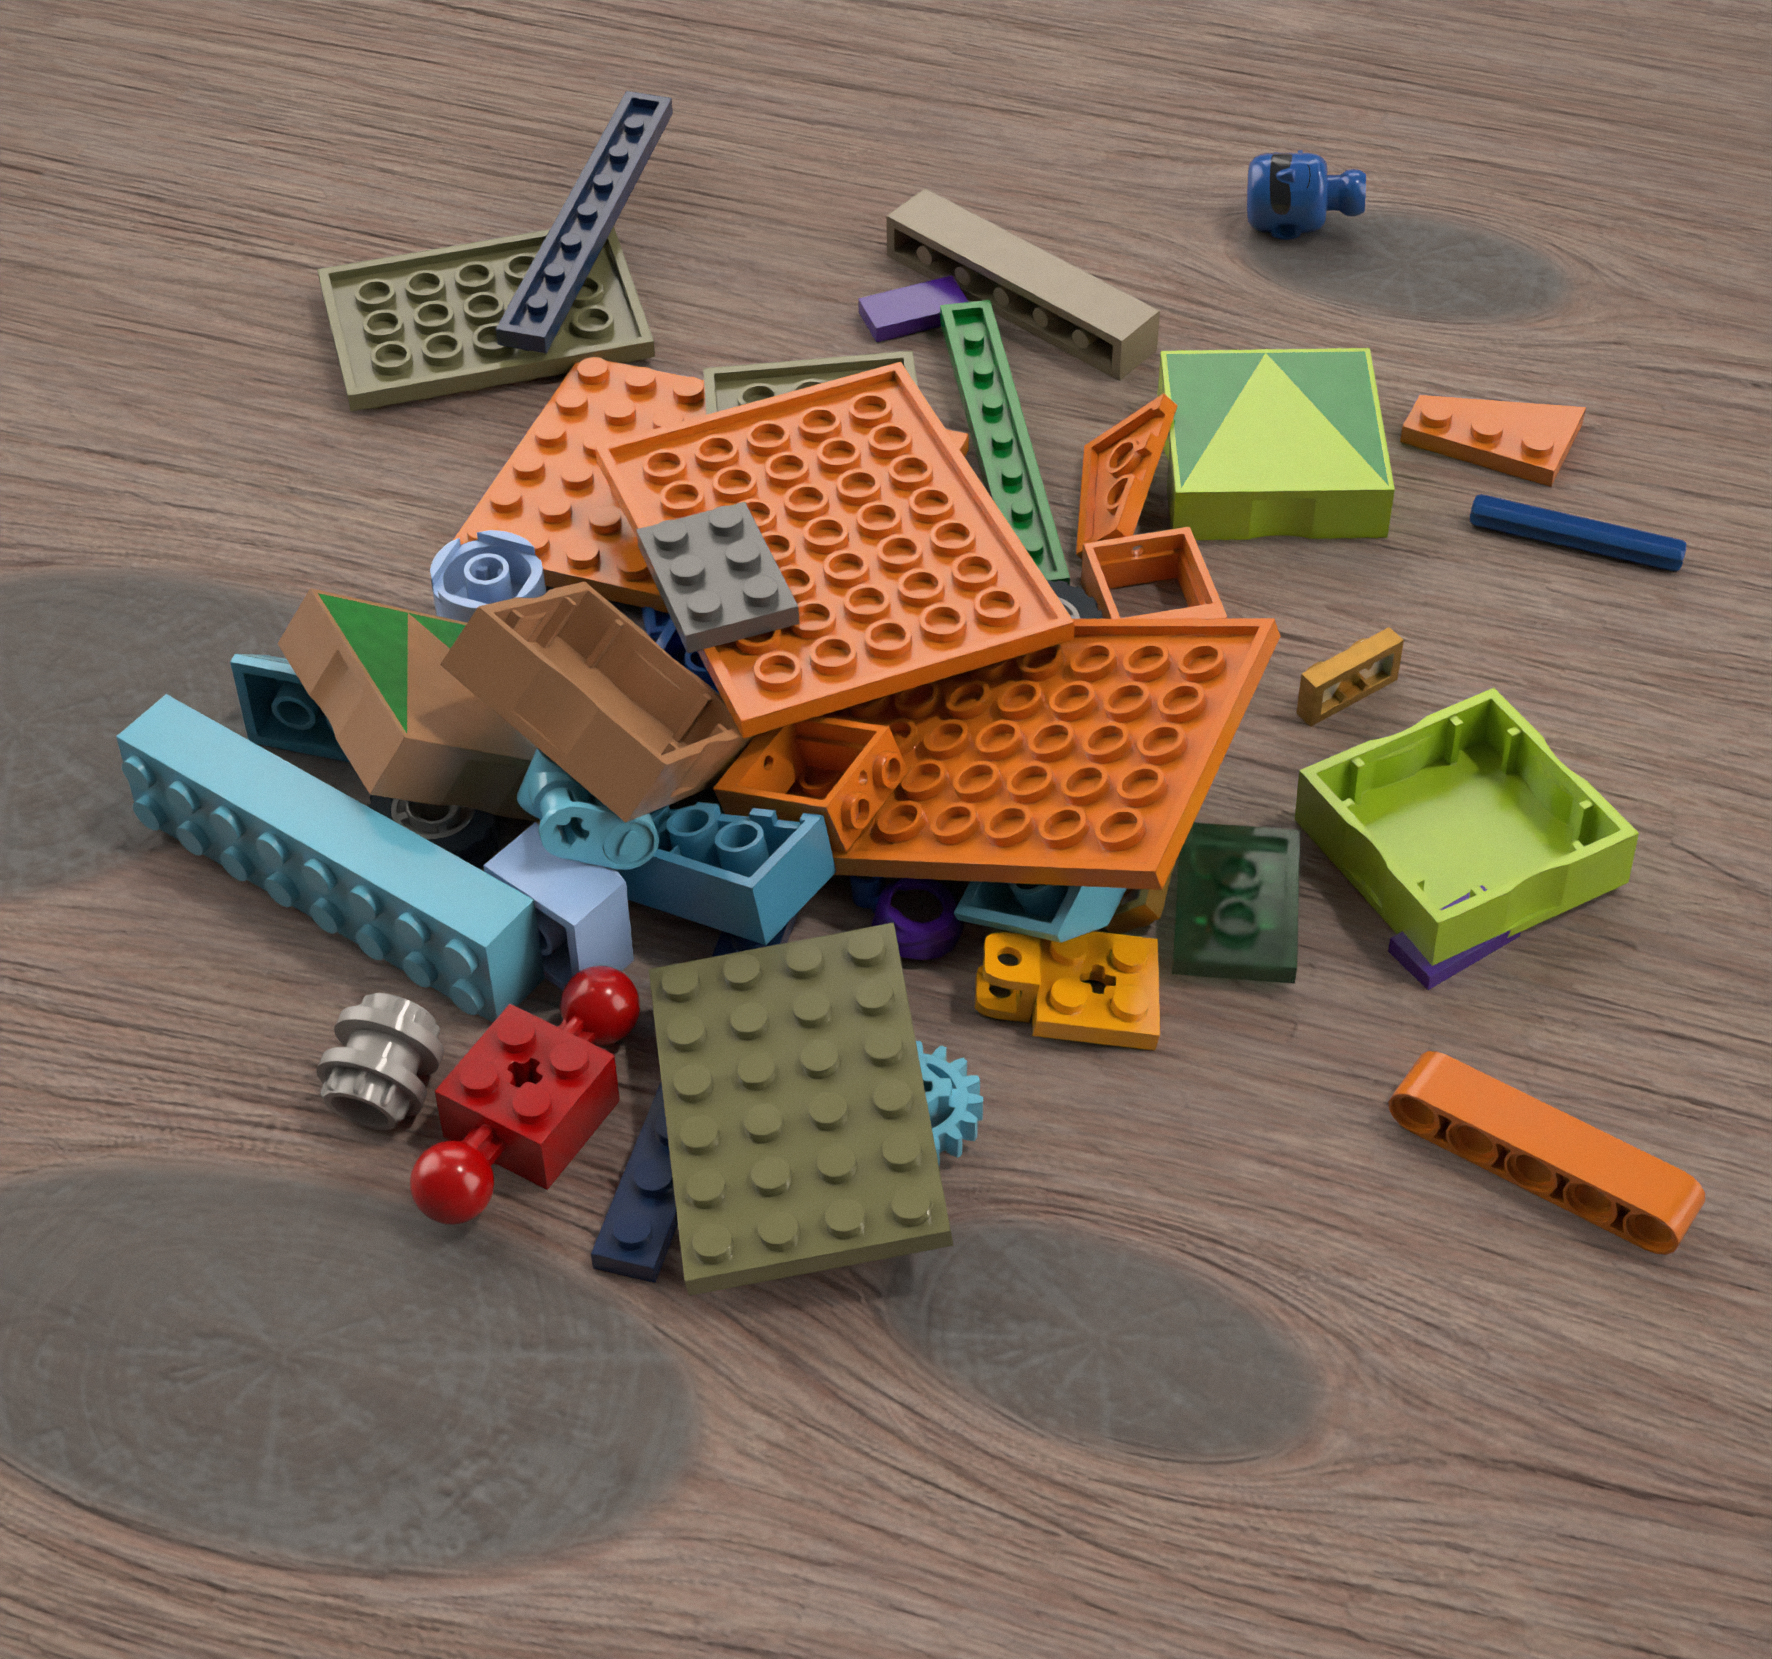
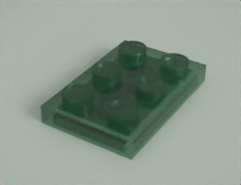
M1193 823L1178 855L1172 960L1173 975L1295 984L1298 954L1300 830Z

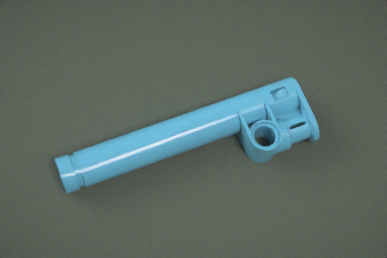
M536 749L517 793V802L526 812L541 820L538 832L543 847L550 854L559 858L626 870L639 867L652 858L657 851L659 838L650 813L625 823L541 750Z

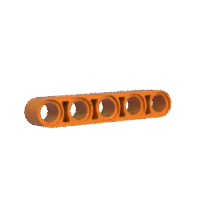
M1427 1051L1420 1055L1388 1102L1389 1111L1393 1118L1411 1133L1655 1254L1667 1255L1677 1249L1705 1203V1192L1701 1184L1685 1171L1437 1051Z

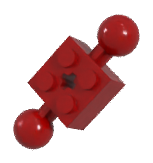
M592 966L576 973L565 985L562 992L560 1012L563 1022L558 1027L509 1004L437 1087L435 1096L443 1137L450 1141L437 1143L425 1150L415 1162L410 1177L412 1198L418 1209L426 1217L446 1225L462 1224L477 1217L487 1207L492 1198L494 1173L491 1166L493 1163L546 1190L551 1187L620 1101L615 1055L598 1046L620 1041L631 1032L638 1020L640 1013L639 994L634 983L626 974L609 966Z

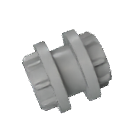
M385 993L366 995L358 1006L343 1009L334 1027V1033L345 1047L326 1050L316 1069L317 1076L323 1083L320 1095L324 1099L326 1106L349 1122L375 1130L396 1128L399 1121L404 1120L406 1115L414 1116L418 1114L427 1097V1089L417 1076L435 1073L444 1056V1047L438 1040L441 1029L437 1025L435 1018L418 1004L405 998Z

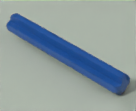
M1479 494L1475 497L1470 512V523L1474 526L1673 572L1679 571L1682 567L1687 549L1686 542L1681 539L1484 494Z

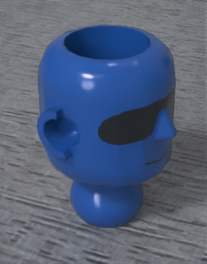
M1298 150V153L1274 152L1260 154L1253 158L1248 168V223L1259 232L1271 233L1275 238L1290 240L1299 237L1301 233L1314 232L1320 229L1325 223L1326 211H1340L1349 217L1361 215L1365 212L1366 173L1358 169H1349L1340 175H1327V163L1323 157L1314 153H1303V150Z

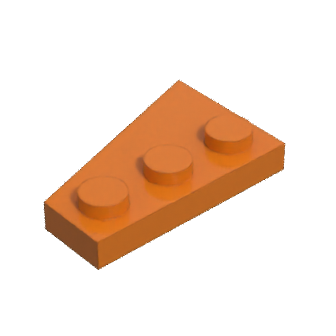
M1164 393L1084 445L1076 555L1081 559L1083 543L1133 536L1178 407Z
M1419 395L1402 426L1400 442L1552 487L1583 424L1586 407Z

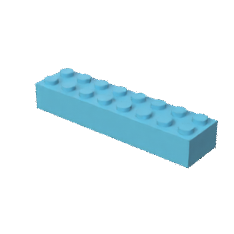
M167 694L116 736L123 760L122 771L128 779L134 800L133 811L146 827L152 830L160 829L178 839L192 854L197 856L203 854L221 864L235 879L252 882L267 891L278 904L284 907H295L312 917L316 924L326 932L331 934L338 932L358 944L369 957L375 960L384 959L403 970L417 985L425 988L430 986L451 998L465 1013L470 1015L478 1014L493 1023L509 1004L517 1007L545 979L535 903L531 897Z

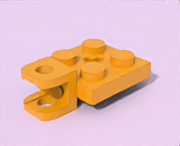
M1092 931L1061 943L1007 932L993 933L985 938L983 965L978 967L975 976L974 1007L979 1013L991 1018L1027 1023L1030 1022L1032 1015V1036L1155 1051L1160 1037L1158 939ZM1001 954H1011L1018 959L1017 965L1002 964L998 960V956ZM1096 980L1105 984L1106 987L1103 994L1093 993L1091 984L1083 981ZM992 986L1006 988L1010 991L1011 995L1006 998H999L994 996L989 988Z

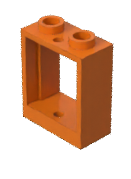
M1190 527L1083 543L1081 585L1083 590H1085V594L1088 597H1093L1098 603V611H1102L1103 619L1228 618ZM1136 546H1141V548L1137 550H1132ZM1177 578L1189 606L1120 618L1109 589Z
M817 716L757 734L714 786L713 790L725 814L749 817L752 808L776 810L778 820L800 822L799 819L803 813L824 815L831 850L847 852L907 774L908 769L889 726ZM807 766L845 772L824 800L786 794Z

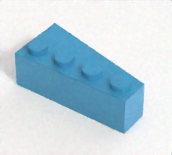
M697 802L695 806L682 809H670L669 805L650 812L659 838L657 851L649 861L639 867L629 870L615 869L626 881L628 900L767 945L836 873L824 815L803 813L799 819L800 822L778 820L776 810L752 808L749 817L721 814L719 804Z

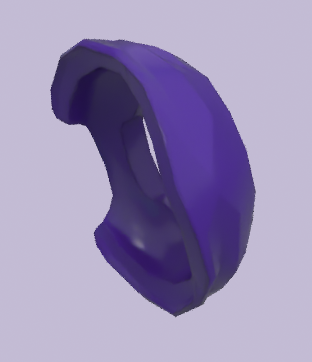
M898 878L882 890L878 898L871 927L894 923L900 956L917 960H929L942 957L954 949L963 933L964 921L958 920L954 915V911L959 904L956 893L943 883L935 879ZM898 890H925L934 894L940 900L943 912L939 918L932 922H914L904 917L900 911L891 906V898Z

